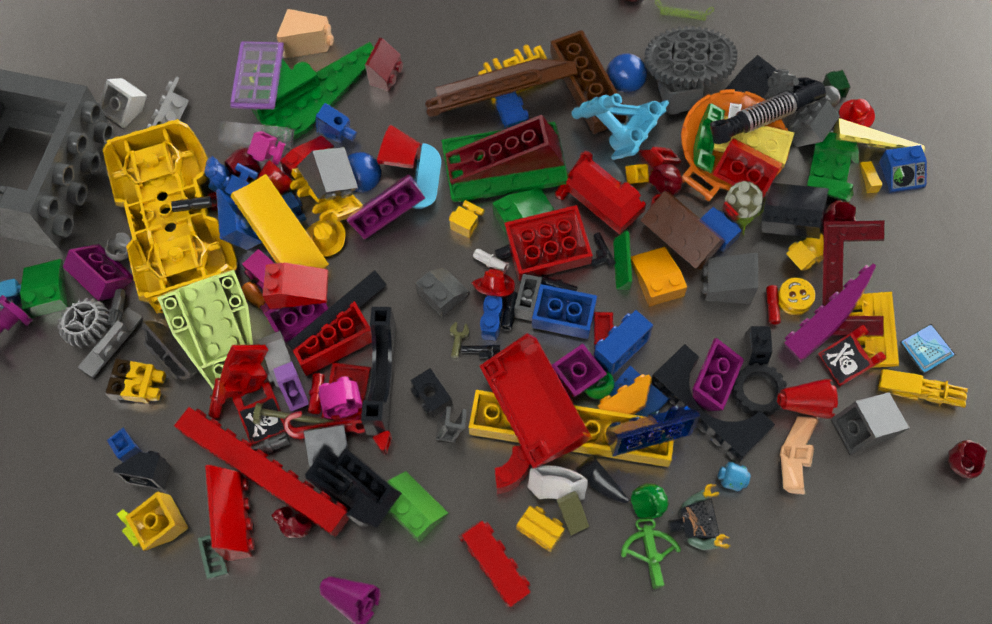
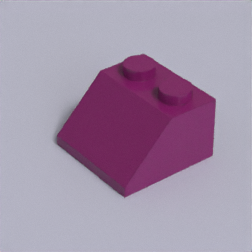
M583 343L552 364L565 390L574 397L607 375Z

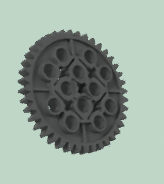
M685 26L684 29L678 27V30L672 28L671 32L665 30V34L660 33V36H655V39H651V43H648L645 51V64L648 72H651V76H655V79H660L661 83L666 81V85L673 83V87L679 85L680 88L686 86L689 89L690 86H693L696 89L698 85L701 88H704L705 84L710 87L711 83L717 84V80L722 82L723 78L727 79L728 75H731L732 71L735 70L738 54L733 41H730V38H725V34L720 35V32L714 33V29L708 31L707 27L702 30L701 26L697 29L694 26L691 29Z

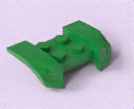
M829 132L823 142L816 143L807 186L829 188L828 197L849 202L854 193L853 184L847 183L851 160L859 164L857 142L836 140L837 133Z

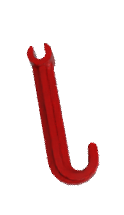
M301 411L289 414L284 421L285 432L294 439H305L304 430L345 424L346 432L355 431L356 433H363L365 431L363 424H360L362 423V414L352 419L294 427L291 424V420L299 418L303 414Z

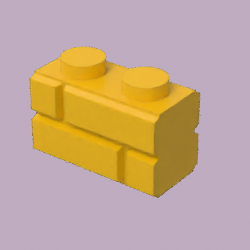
M530 505L517 523L516 530L551 553L564 534L565 528L562 527L563 523L554 517L551 520L545 516L546 512L538 506L534 508Z

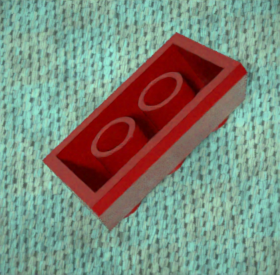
M733 138L712 175L731 185L742 181L754 183L759 187L764 198L783 163Z

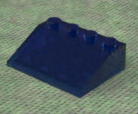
M674 406L666 412H652L648 417L640 418L638 416L629 419V422L612 423L606 429V437L612 455L614 457L691 436L700 414L698 411L687 406L681 408Z

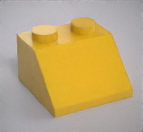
M158 491L125 516L143 551L173 541L188 529L171 495Z

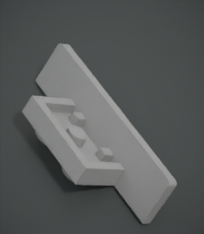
M177 76L173 82L169 81L165 90L168 92L166 96L162 95L158 103L161 107L159 110L155 109L151 117L154 121L152 124L148 123L146 129L156 126L157 123L163 124L171 120H180L189 100L173 93L179 80Z
M127 308L123 312L121 322L117 321L80 363L78 368L94 378L142 321L143 317Z

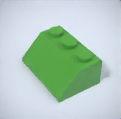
M405 471L388 481L402 493L389 513L420 543L449 513Z

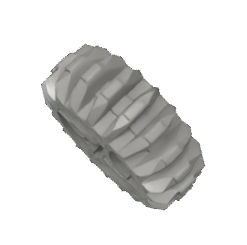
M86 297L84 301L79 299L78 303L72 302L71 307H66V312L61 313L62 318L58 319L59 324L57 325L59 334L66 343L74 347L82 348L84 345L89 347L91 342L96 343L98 338H103V333H107L106 328L110 326L108 324L109 310L102 302L94 298L89 299Z

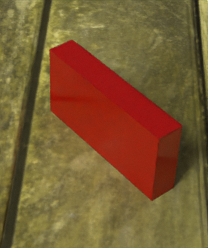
M594 312V349L600 339L605 340L609 336L608 333L613 328V312Z

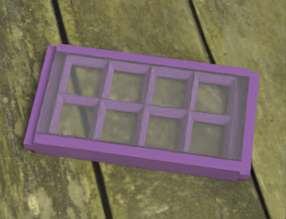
M282 42L240 43L231 96V108L274 109L284 49Z

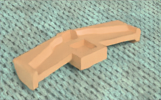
M797 416L784 444L781 446L779 456L781 458L783 489L789 493L805 494L803 466L811 467L814 447L813 445H807L819 422L818 418Z

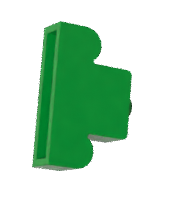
M282 58L274 109H253V111L260 120L264 119L319 86L318 75L306 62L295 64L293 70H291ZM263 64L260 67V73H273L274 65ZM259 77L258 86H271L272 77ZM253 90L248 93V99H252ZM257 90L255 99H269L270 90Z

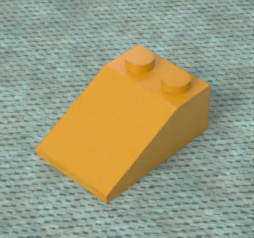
M666 247L631 256V264L648 307L685 296L687 290L686 282L681 270Z

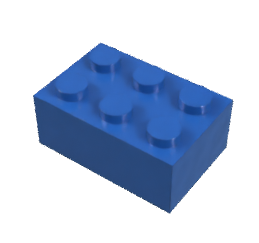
M540 284L532 316V328L589 339L597 296Z
M637 310L632 314L628 313L621 321L622 323L618 327L614 326L609 331V336L605 340L600 339L595 345L594 358L604 371L609 372L612 376L650 340L653 324Z

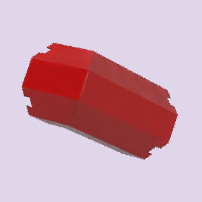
M589 159V161L584 160L571 173L574 175L572 180L568 178L566 181V190L619 235L645 212L646 203L644 200L640 201L641 194L628 182L621 184L620 181H617L592 159Z

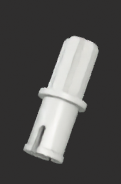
M476 249L473 254V258L486 264L488 268L492 267L502 271L504 274L509 268V263L496 258L495 254L490 255L481 249Z

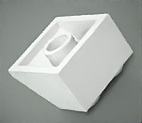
M123 78L107 79L100 101L102 112L120 127L125 128L143 110L147 95Z

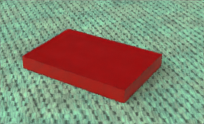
M333 362L328 383L337 382V379L341 377H349L350 381L357 382L363 404V400L366 401L372 369L367 366ZM358 407L356 414L345 418H340L339 415H331V420L339 421L356 418L357 415L362 414V408Z

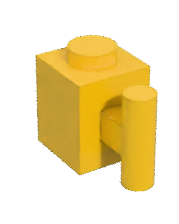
M465 200L462 207L459 206L456 211L451 213L449 217L450 229L470 239L479 225L478 215L483 216L485 210Z

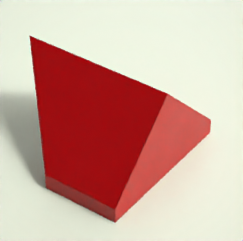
M652 147L648 150H639V153L653 169L658 165L672 164L676 166L681 162L671 148Z

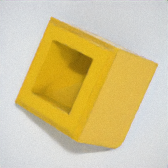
M648 164L625 166L626 178L629 184L649 182Z

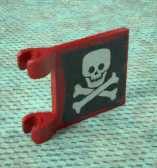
M864 325L818 353L840 387L887 359L883 352H879L872 358H869L857 339L869 332Z
M269 382L262 384L266 398L245 406L242 397H232L251 445L285 432V420L282 418L262 415L260 425L253 422L256 403L263 404L264 409L281 411Z

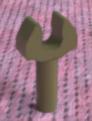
M457 322L450 328V335L454 336L451 357L458 358L462 339L469 337L467 324L464 325L462 332H457Z

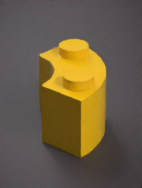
M821 234L820 239L807 237L803 241L795 242L788 248L789 251L786 254L802 271L810 269L814 263L823 261L824 236Z

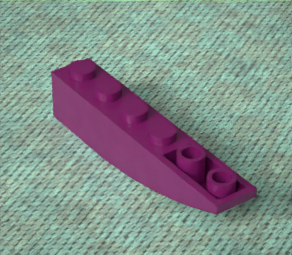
M874 263L869 267L867 265L858 272L859 276L855 280L851 278L843 286L844 290L840 293L835 292L829 298L830 302L826 306H819L814 311L816 315L811 319L806 318L799 325L801 328L798 331H792L785 337L784 346L800 362L804 361L842 325L855 308L875 272L876 265Z

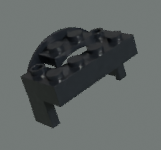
M348 449L343 451L334 465L318 456L305 474V478L320 491L329 495L335 504L339 502L347 508L345 515L360 527L374 526L377 528L402 494Z

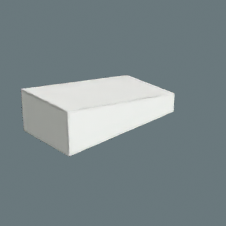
M730 103L728 118L734 117L741 110L742 104Z

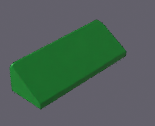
M625 231L613 240L617 290H630L632 285L629 232Z

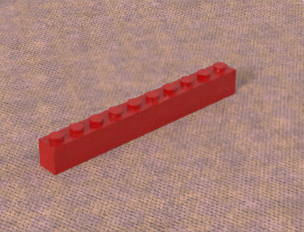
M188 407L175 423L174 427L183 435L335 538L349 520V517L345 515L347 508L339 502L335 505L330 501L331 497L323 491L317 493L314 491L315 487L306 480L302 483L298 480L299 476L291 470L286 472L282 469L283 465L275 459L271 462L267 459L268 455L260 449H257V451L251 448L252 445L243 438L241 441L235 438L237 435L228 428L223 430L220 428L222 425L213 418L211 420L205 418L207 415L200 409L193 410Z

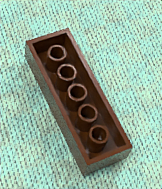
M583 30L550 42V55L553 60L574 61L578 74L563 79L578 107L583 102L590 101L595 97L603 95L612 96L617 93ZM612 114L621 124L626 122V115ZM597 116L585 118L593 134L608 129Z

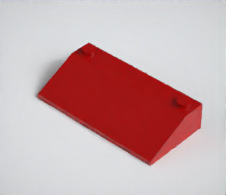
M526 333L479 366L533 469L574 451L593 439L536 337Z

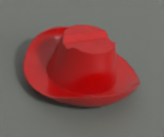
M497 269L485 271L482 278L472 282L473 287L478 292L489 296H508L515 289L514 280Z

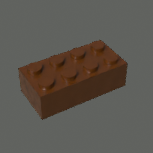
M666 191L661 194L641 219L647 227L695 269H702L703 265L707 263L708 258H711L726 241L677 198Z

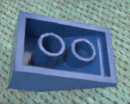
M217 189L220 239L246 250L262 243L230 197L231 194Z

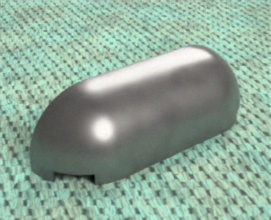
M154 321L143 322L142 330H144L146 340L143 341L144 345L173 378L188 379L198 372L197 367L177 342L168 327Z

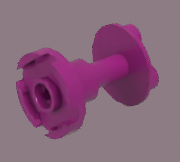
M4 295L0 296V305L4 307L0 311V334L4 329L9 331L18 321L26 326L33 321L13 302L10 303Z

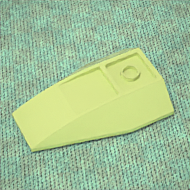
M234 270L205 278L157 297L172 335L212 389H214L215 378H221L222 369L231 346L253 345L249 307Z

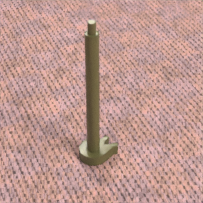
M256 403L253 422L260 425L262 415L286 419L291 413L264 409L263 404ZM307 415L293 419L294 421L312 424L335 421Z

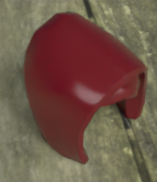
M245 147L234 151L224 161V165L232 175L239 177L241 172L235 170L236 164L239 163L257 172V176H259L261 172L259 161L253 159V156L247 153L249 148ZM248 176L246 181L249 182L253 180V178Z

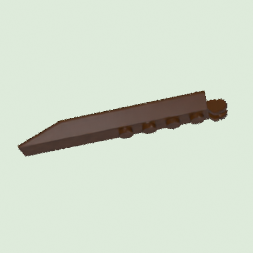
M533 59L435 87L437 97L431 98L425 103L426 108H428L426 110L429 117L438 116L442 112L577 75L578 72L574 61Z

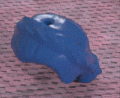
M213 156L207 159L204 172L210 179L208 188L214 192L217 189L224 190L225 187L222 184L226 176L230 177L231 175L229 169L220 164Z

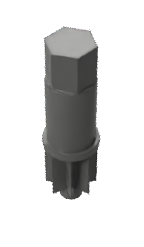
M116 289L108 318V324L111 328L117 321L121 322L126 295V291L123 289Z

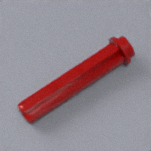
M589 151L580 153V158L568 174L571 180L574 177L571 174L573 170L584 160L589 161V159L593 158ZM566 184L560 185L555 192L557 199L564 200L568 194Z

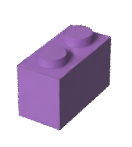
M289 362L274 368L277 383L290 411L309 405L305 390L293 363Z

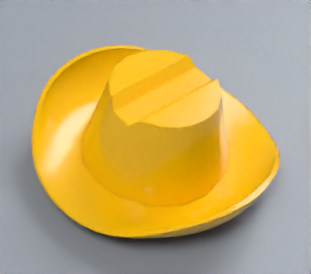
M331 219L323 222L319 220L306 229V232L323 256H331L338 253L345 243V228L340 221L335 222Z

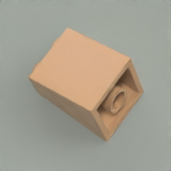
M291 9L287 10L277 34L278 42L284 44L283 58L328 52L329 46H332L334 40L331 34V25L326 16Z

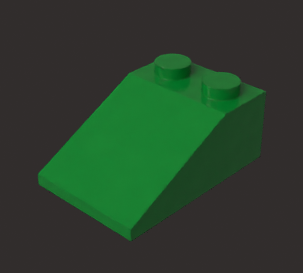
M541 188L509 194L492 203L493 214L506 235L505 222L555 210Z
M61 259L23 269L20 290L22 310L30 318L66 310V307H69Z

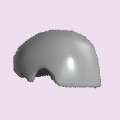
M118 232L115 239H108L107 246L105 247L107 257L114 261L127 259L126 246L132 240L131 235Z

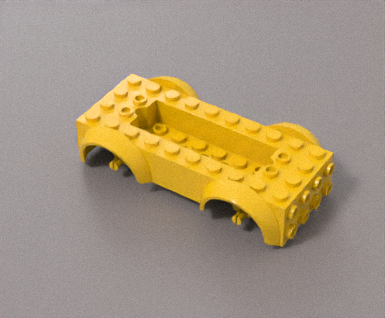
M177 119L107 140L103 148V154L115 204L125 208L132 235V240L127 244L126 248L139 301L150 303L157 314L163 313L157 297L231 270L236 271L238 267L237 257L233 245L220 239L219 222L216 218L210 217L208 208L191 209L181 212L172 211L171 201L204 197L202 185L209 179L204 172L208 159L191 128ZM162 192L168 194L167 198L163 201L157 199V196ZM164 208H170L168 213H161ZM170 223H174L176 225L175 230L167 232L165 227Z

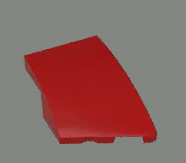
M389 125L379 150L377 163L413 169L415 161L419 159L421 143L394 126Z
M266 345L231 346L219 382V404H224L226 399L233 396L239 398L247 393L260 390L268 376L261 365L268 352Z

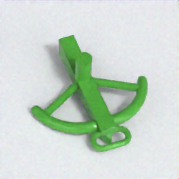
M652 518L638 519L636 527L642 531L632 534L625 541L621 556L625 557L626 553L648 562L653 589L662 588L664 581L659 562L672 550L675 549L677 552H680L681 548L676 540L667 533L652 530L656 526ZM651 521L653 524L652 526H647L646 524L643 527L639 526V522ZM654 536L666 539L672 546L662 554L657 553ZM643 537L647 557L629 550V545L634 540Z

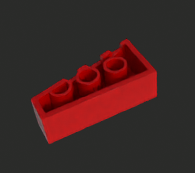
M355 301L350 304V308L345 312L341 311L336 315L337 318L330 324H325L319 333L315 336H310L293 350L305 376L372 343L371 328Z
M479 521L458 535L461 542L465 540L471 556L479 561V566L487 578L490 577L492 580L491 584L505 604L511 607L531 592L528 588L531 585L524 575L520 576L516 571L518 566L512 557L508 559L504 553L506 548L500 540H495L492 535L494 530L488 522L484 524L483 521Z

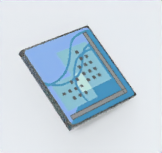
M932 324L899 342L923 374L956 355Z

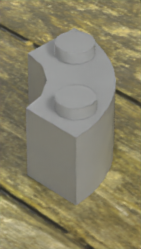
M281 331L258 339L260 345H266L268 348V352L264 357L269 369L266 373L269 381H274L276 388L279 385L273 369L292 362Z

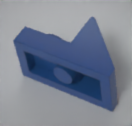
M124 428L107 439L114 454L122 462L142 452Z

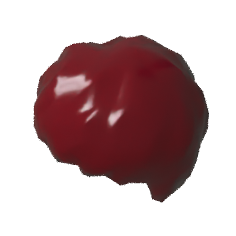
M672 164L658 165L651 170L649 175V183L654 185L660 194L664 191L671 193L673 196L679 193L683 180L680 170Z
M841 200L833 202L824 213L823 224L825 221H856V207L849 202Z
M970 439L960 441L948 452L950 468L955 474L963 478H976L981 475L985 467L984 461L987 450L980 443L973 442Z

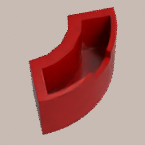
M521 445L513 446L509 461L503 466L495 468L497 495L515 489L530 472L532 465Z

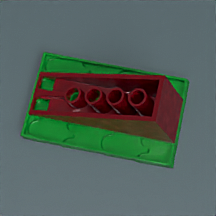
M543 115L505 130L441 140L451 199L454 202H464L465 200L478 198L485 199L539 188L546 189L566 184L569 178L557 124L555 122H547Z

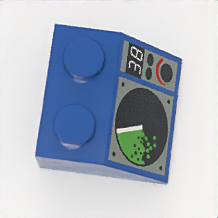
M921 145L885 150L879 163L890 193L926 187L927 160Z

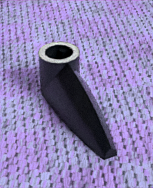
M593 456L587 458L576 468L577 473L584 476L588 483L601 494L622 503L629 501L626 494Z

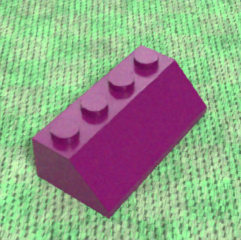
M408 174L349 214L346 220L365 240L424 200L425 196L414 179Z

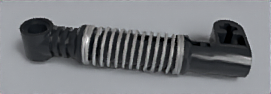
M797 78L799 84L793 87L792 92H783L766 101L764 100L749 108L740 110L734 117L726 120L713 121L710 124L713 143H727L731 140L732 136L742 132L749 133L794 114L799 108L824 98L826 95L824 85L820 81L811 78Z

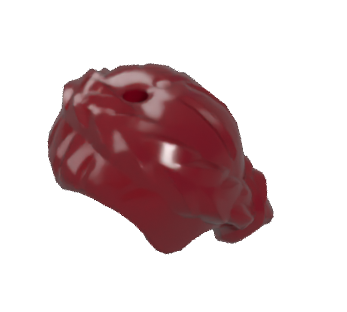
M282 506L271 514L273 521L278 523L280 531L284 536L288 538H305L309 535L312 522L300 513H294L290 507Z

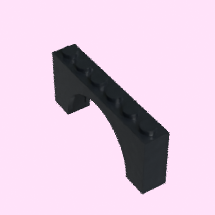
M371 306L372 374L367 401L363 400L361 421L367 435H377L386 430L388 431L396 323L391 307Z
M684 344L652 375V385L660 392H663L669 398L668 401L672 405H677L686 418H691L700 431L706 432L711 436L714 444L723 447L732 460H737L740 463L771 432L775 424L761 411L748 419L735 422L719 420L704 412L695 402L689 384L690 372L697 364L699 356Z

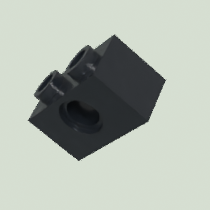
M431 368L410 380L412 385L410 390L415 398L419 397L423 402L421 407L426 414L430 413L432 417H435L443 412L447 406L451 407L453 405L452 398ZM428 391L435 392L431 397L425 395Z

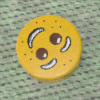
M790 278L781 285L778 291V305L787 314L802 315L814 303L815 290L805 279Z

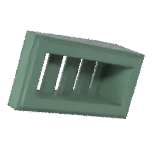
M211 534L197 538L206 578L209 579L227 574L226 560L218 553L207 555V551L212 550V545L206 547L205 543L211 541ZM219 556V561L209 563L208 559ZM221 564L222 569L210 571V567Z

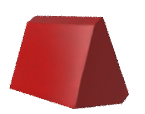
M387 430L372 437L378 449L385 456L388 453L392 440L391 433Z

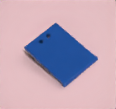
M629 366L617 379L614 389L609 395H616L617 390L624 385H632L635 383L633 380L641 374ZM651 384L646 407L634 415L653 418L669 398Z

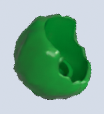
M641 484L631 494L633 509L640 519L659 518L668 509V496L665 494L664 489L656 484Z

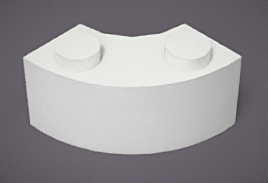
M540 466L530 469L528 488L539 500L545 498L559 499L576 491L581 501L585 499L588 480L581 474L564 467Z

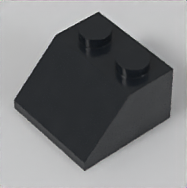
M139 452L113 469V473L126 483L165 490L171 466L158 452Z

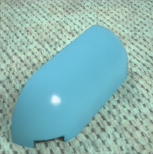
M422 143L420 159L417 160L414 178L425 199L412 207L415 209L429 207L435 201L438 190L441 157L434 147Z

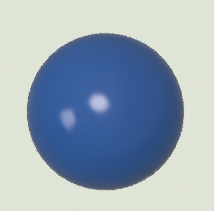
M626 53L616 56L609 62L606 73L613 86L621 92L636 91L645 84L647 79V69L644 62L633 54Z
M356 152L348 155L358 186L354 192L361 193L373 189L381 179L382 170L380 164L368 153Z

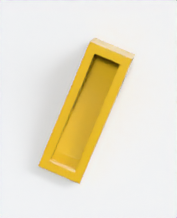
M872 161L860 162L867 193L879 192L883 184Z

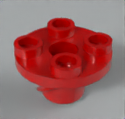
M864 99L848 100L841 105L838 112L840 119L868 128L872 126L875 120L873 108Z

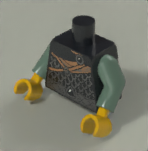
M708 484L705 490L690 496L682 503L678 511V519L668 520L670 533L681 531L683 541L701 550L716 549L719 546L724 549L730 547L728 544H722V541L729 539V537L719 534L712 498L708 499L709 496L717 497L719 495V492L711 493V488L715 487V484Z

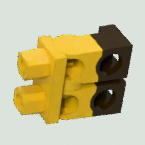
M116 358L111 372L112 377L109 379L105 394L111 400L116 401L121 399L143 402L145 404H149L150 401H159L161 390L154 388L155 382L164 383L166 373L156 369L152 364Z

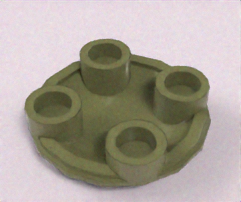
M742 181L730 188L725 201L739 214V218L744 219L750 218L759 212L763 204V195L759 187L754 183Z

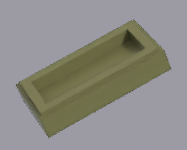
M576 491L557 499L570 535H574L589 527Z

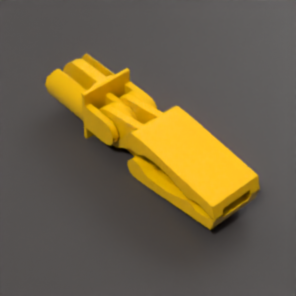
M883 369L880 373L878 391L890 392V394L918 400V398L927 399L929 402L938 403L939 406L944 403L965 408L968 388L950 385L948 381L923 379V376L918 374Z

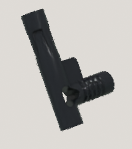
M600 232L595 233L593 236L600 249L596 251L598 258L592 259L591 266L595 267L605 262L608 263L609 267L614 266L616 262Z
M500 345L461 346V353H479L480 359L487 358L488 360L494 356V353L500 352Z

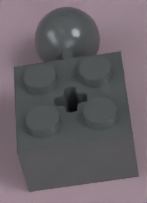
M825 86V97L814 104L799 108L795 117L788 123V131L794 132L792 142L796 147L823 142L840 117L834 109L840 101V93L835 87Z

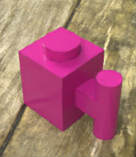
M259 131L253 134L247 153L252 155L253 159L257 161L270 159L273 155L272 163L279 165L286 144L278 142L277 147H275L277 138Z

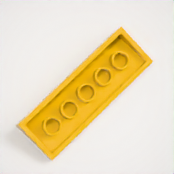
M266 174L247 186L232 192L230 197L276 263L285 262L322 269L327 268L328 262Z

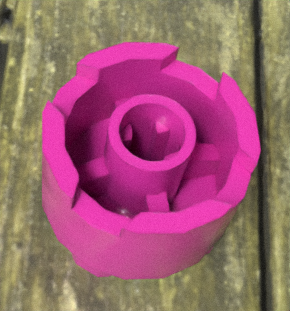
M341 377L337 379V382L324 383L319 386L318 394L325 418L331 419V415H339L340 418H345L356 414L358 407L362 408L363 404L357 382L350 381L349 377Z

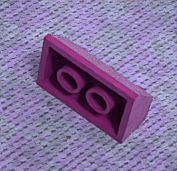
M100 244L69 249L63 268L98 301L114 298L116 289H124L134 280L133 275L123 265L107 257L105 249Z
M267 303L260 306L274 332L281 331L285 343L328 309L326 303L269 309Z
M714 338L692 389L695 402L707 412L724 409L744 361L741 356L717 338Z

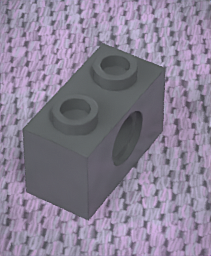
M523 274L514 308L515 318L532 321L540 284H542L541 277Z

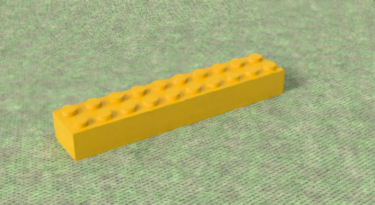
M476 390L468 427L469 435L519 443L494 393ZM575 406L593 439L571 452L669 467L672 460L675 421Z

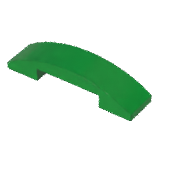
M712 103L708 105L701 119L693 153L695 166L708 173L712 172L715 156L712 155L714 143L710 124L713 121L724 119L725 114L723 109Z

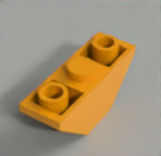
M642 374L633 380L635 383L632 385L620 387L616 395L604 397L600 400L601 404L598 405V408L600 410L631 415L641 411L646 407L652 381L650 375L644 376Z

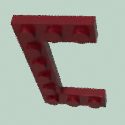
M885 220L824 222L822 305L826 306L830 302L829 298L835 292L840 293L843 290L844 242L884 241ZM848 316L831 336H847L858 327L864 325L869 331L864 336L883 337L884 316Z

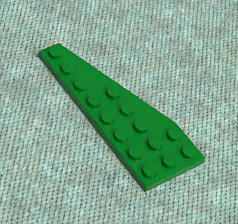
M370 42L317 71L316 74L320 82L319 86L264 119L260 120L253 109H251L266 132L277 138L276 146L278 142H283L287 145L308 133L313 128V124L316 122V115L324 103L333 107L349 90L352 83H356L359 80V76L366 71L365 63L374 48Z

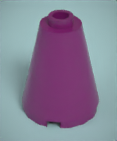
M329 576L323 579L319 586L320 595L353 624H367L374 614L371 611L373 606H378L380 600V589L372 584Z

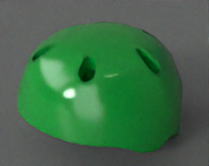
M605 371L607 375L586 389V395L597 400L608 396L615 386L613 376Z

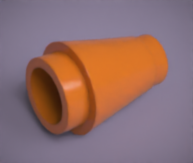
M249 281L241 287L245 299L261 309L260 306L266 304L263 294L256 283Z

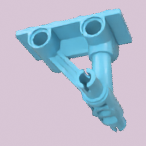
M617 93L612 96L603 95L583 102L580 107L574 108L572 116L575 119L597 116L612 132L609 142L615 152L611 158L613 160L623 159L627 156H634L639 151L638 147L648 138V133L657 125L659 117L666 112V107L669 104L667 100L662 102L651 101L639 106L620 104L622 103V97ZM612 114L626 115L629 120L626 125L624 123L621 124Z

